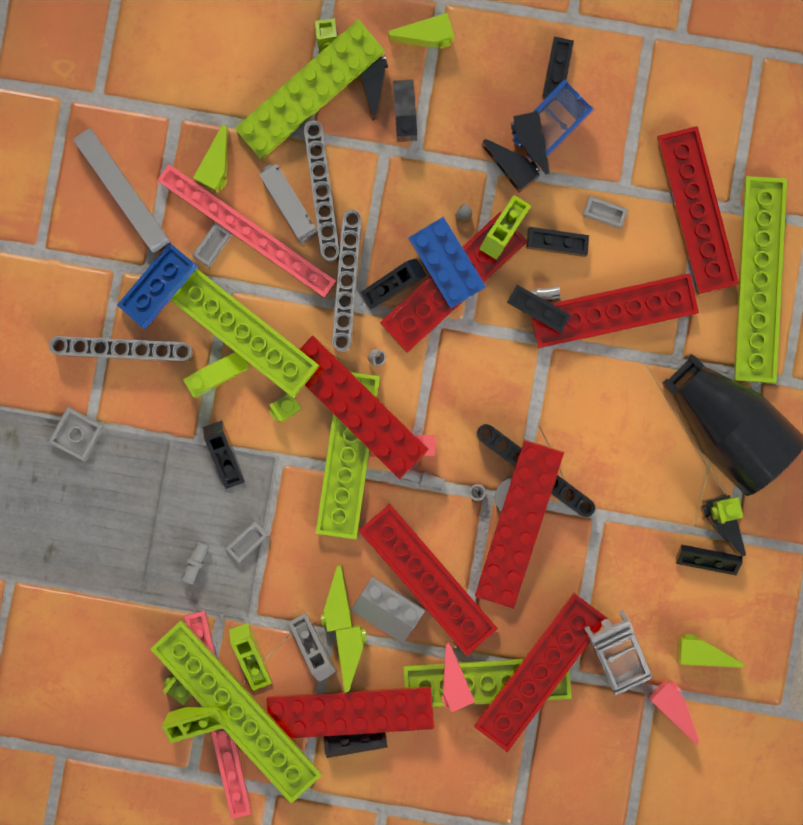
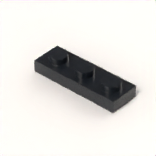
M559 37L553 38L542 94L543 99H546L564 79H567L574 40Z
M536 227L528 228L526 249L581 257L588 255L589 235Z
M516 285L507 301L509 305L559 333L562 332L571 317L567 312L519 285Z
M682 544L676 556V564L737 576L743 563L742 556Z
M386 732L323 736L326 758L388 748Z

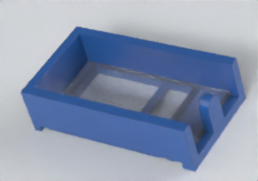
M565 79L533 111L540 113L547 157L594 111V108ZM511 133L514 136L513 142L521 149L523 144L516 134ZM528 152L526 155H527L532 161L535 162V160L532 158V156H531V155L529 154V152Z

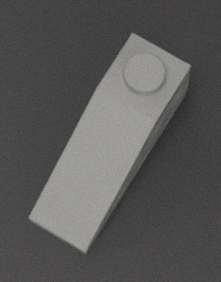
M307 613L288 622L312 675L320 682L336 673L337 670Z

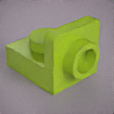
M335 18L315 21L319 53L337 38Z
M289 394L269 404L271 407L269 413L275 421L279 420L280 422H284L302 410L297 400Z
M739 497L712 502L713 508H711L713 519L717 520V523L722 524L726 523V521L743 518Z
M170 675L163 683L165 689L162 692L164 694L168 693L182 705L190 698L191 693L175 676Z

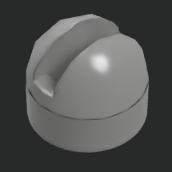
M464 203L454 215L458 219L466 221L471 218L472 210Z
M379 349L371 350L368 355V361L375 366H381L386 359L385 352Z
M474 484L469 490V495L473 500L480 501L486 496V488L482 484ZM475 487H478V489L482 493V496L479 495Z

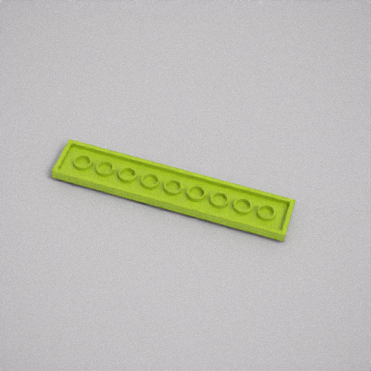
M746 176L744 178L734 381L777 383L787 195L786 178Z
M183 620L178 622L150 648L202 707L219 708L227 723V726L222 729L291 804L322 776L323 773Z

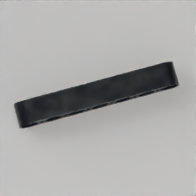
M489 424L481 425L476 431L477 439L512 466L516 467L513 456L521 451V447ZM482 428L490 429L491 437L489 439H483L480 436ZM499 440L507 442L508 448L506 451L501 452L497 449ZM557 475V485L553 488L551 495L582 517L592 516L595 512L594 502ZM568 489L573 492V498L570 501H566L563 497V493ZM583 502H588L590 505V510L587 513L580 511V505Z

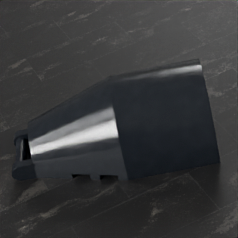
M693 354L687 357V361L669 379L666 378L662 382L665 388L673 394L702 453L745 496L753 495L766 487L803 450V435L762 394L706 367ZM694 367L697 371L678 389L675 384Z

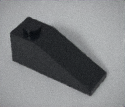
M385 56L379 57L360 74L372 120L377 119L385 80V68H388Z
M393 81L397 142L417 141L414 81Z
M535 111L513 116L514 121L511 122L512 133L517 135V138L544 174L549 175L550 169L540 113Z
M488 139L483 140L482 147L518 193L522 192L539 178L540 169L534 161L530 162L528 158Z
M417 258L404 262L360 293L371 310L411 287L427 275Z
M221 420L203 427L204 440L225 489L245 483L223 421Z
M725 494L702 500L701 512L703 517L707 518V521L737 555L746 556L737 519L721 524L713 519L711 508H713L712 502L730 499L731 495Z

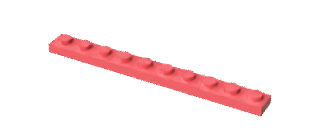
M168 164L157 181L323 298H326L335 285L336 280L170 164Z
M206 610L185 615L188 627L216 656ZM223 729L211 731L231 819L251 815L252 809L237 744Z

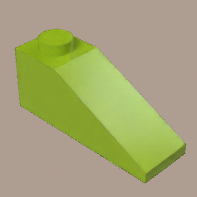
M447 13L388 31L389 40L392 42L431 48H446L454 42V33Z
M222 124L193 177L197 183L216 193L220 189L223 190L228 181L226 177L229 130L224 124Z
M514 195L479 249L497 260L531 205Z
M234 352L183 380L193 398H199L250 367L244 358Z
M342 564L336 567L324 614L321 615L322 626L327 628V632L350 628L353 625Z
M249 622L229 629L230 644L252 690L254 691L272 684Z
M361 624L335 630L345 692L350 690L364 642L367 641L366 630L361 629Z
M684 634V637H678L677 662L682 665L743 668L742 662L697 638L696 634Z
M185 707L168 712L161 727L169 742L174 743L225 728L227 723L219 708Z

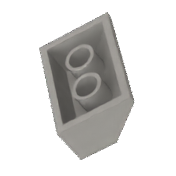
M372 576L351 611L403 644L425 612V608L375 576Z

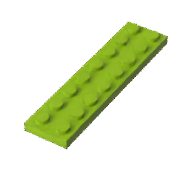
M358 19L237 125L235 129L256 155L263 160L381 57L385 50Z
M198 269L195 270L171 299L173 303L293 398H295L319 367L316 362Z
M351 372L377 397L380 376ZM334 414L332 417L316 534L357 539L370 450Z
M523 659L458 662L475 701L470 705L490 704ZM444 663L403 666L405 688L431 686L433 707L444 706L441 698L444 695ZM570 670L547 700L572 699Z

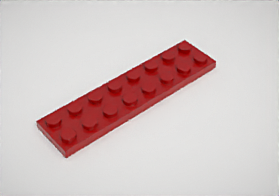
M698 126L658 136L657 141L697 294L700 295L738 285L737 273Z
M501 212L462 246L483 282L487 281L527 242L516 229L497 260L479 249L487 234L502 214ZM430 276L388 314L380 324L408 353L463 302L450 309Z
M689 273L551 303L571 315L561 333L532 317L531 320L537 347L540 349L699 314L691 274Z
M312 335L299 350L316 362L319 367L305 386L398 479H402L429 451V448Z
M524 439L475 597L514 609L564 451Z
M390 503L359 530L466 656L498 629Z
M573 592L474 724V728L508 753L590 643L585 627L588 626L594 635L602 627L601 622L608 618Z
M431 686L272 696L266 698L267 713L290 738L431 730L435 728Z

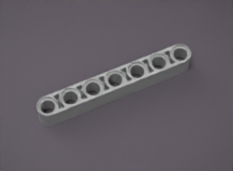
M309 121L304 127L320 251L325 262L335 263L339 259L340 249L324 133L319 122ZM317 128L319 133L316 136H311L308 134L309 130ZM314 148H320L322 150V153L319 156H313L311 154ZM317 168L325 170V173L320 177L314 175V171ZM320 188L328 190V193L323 197L317 195V191ZM328 208L330 214L327 217L320 216L319 212L321 209ZM331 228L333 230L332 236L324 237L322 235L323 230ZM333 248L336 250V254L334 257L328 258L325 256V251Z
M89 127L73 139L150 250L156 253L171 241L92 129Z
M356 210L346 211L342 220L332 345L335 350L341 353L348 351L352 343L362 227L361 215ZM355 216L358 218V222L355 225H349L347 223L348 217ZM353 236L356 238V243L349 246L345 243V239ZM351 256L355 261L353 265L346 266L343 263L344 258ZM348 276L353 279L350 286H343L341 283L344 277ZM349 297L351 299L350 305L347 307L341 306V298ZM341 317H347L349 324L346 327H340L338 320ZM340 337L347 339L348 343L344 348H339L336 345V341Z
M56 336L49 342V349L52 353L68 357L188 362L194 356L193 348L183 342ZM63 341L65 347L62 351L59 352L57 350V344L58 342ZM80 342H84L85 350L79 353L77 345ZM104 343L106 349L103 353L99 354L97 347L99 344ZM121 344H125L126 352L120 355L118 347ZM141 345L147 347V352L143 356H140L138 353V348ZM162 346H166L168 350L164 357H160L158 353L159 348ZM182 347H187L188 355L181 358L179 350Z

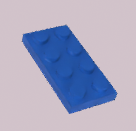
M444 216L408 237L450 309L486 288Z
M169 243L120 300L117 306L143 329H146L195 272L198 266Z

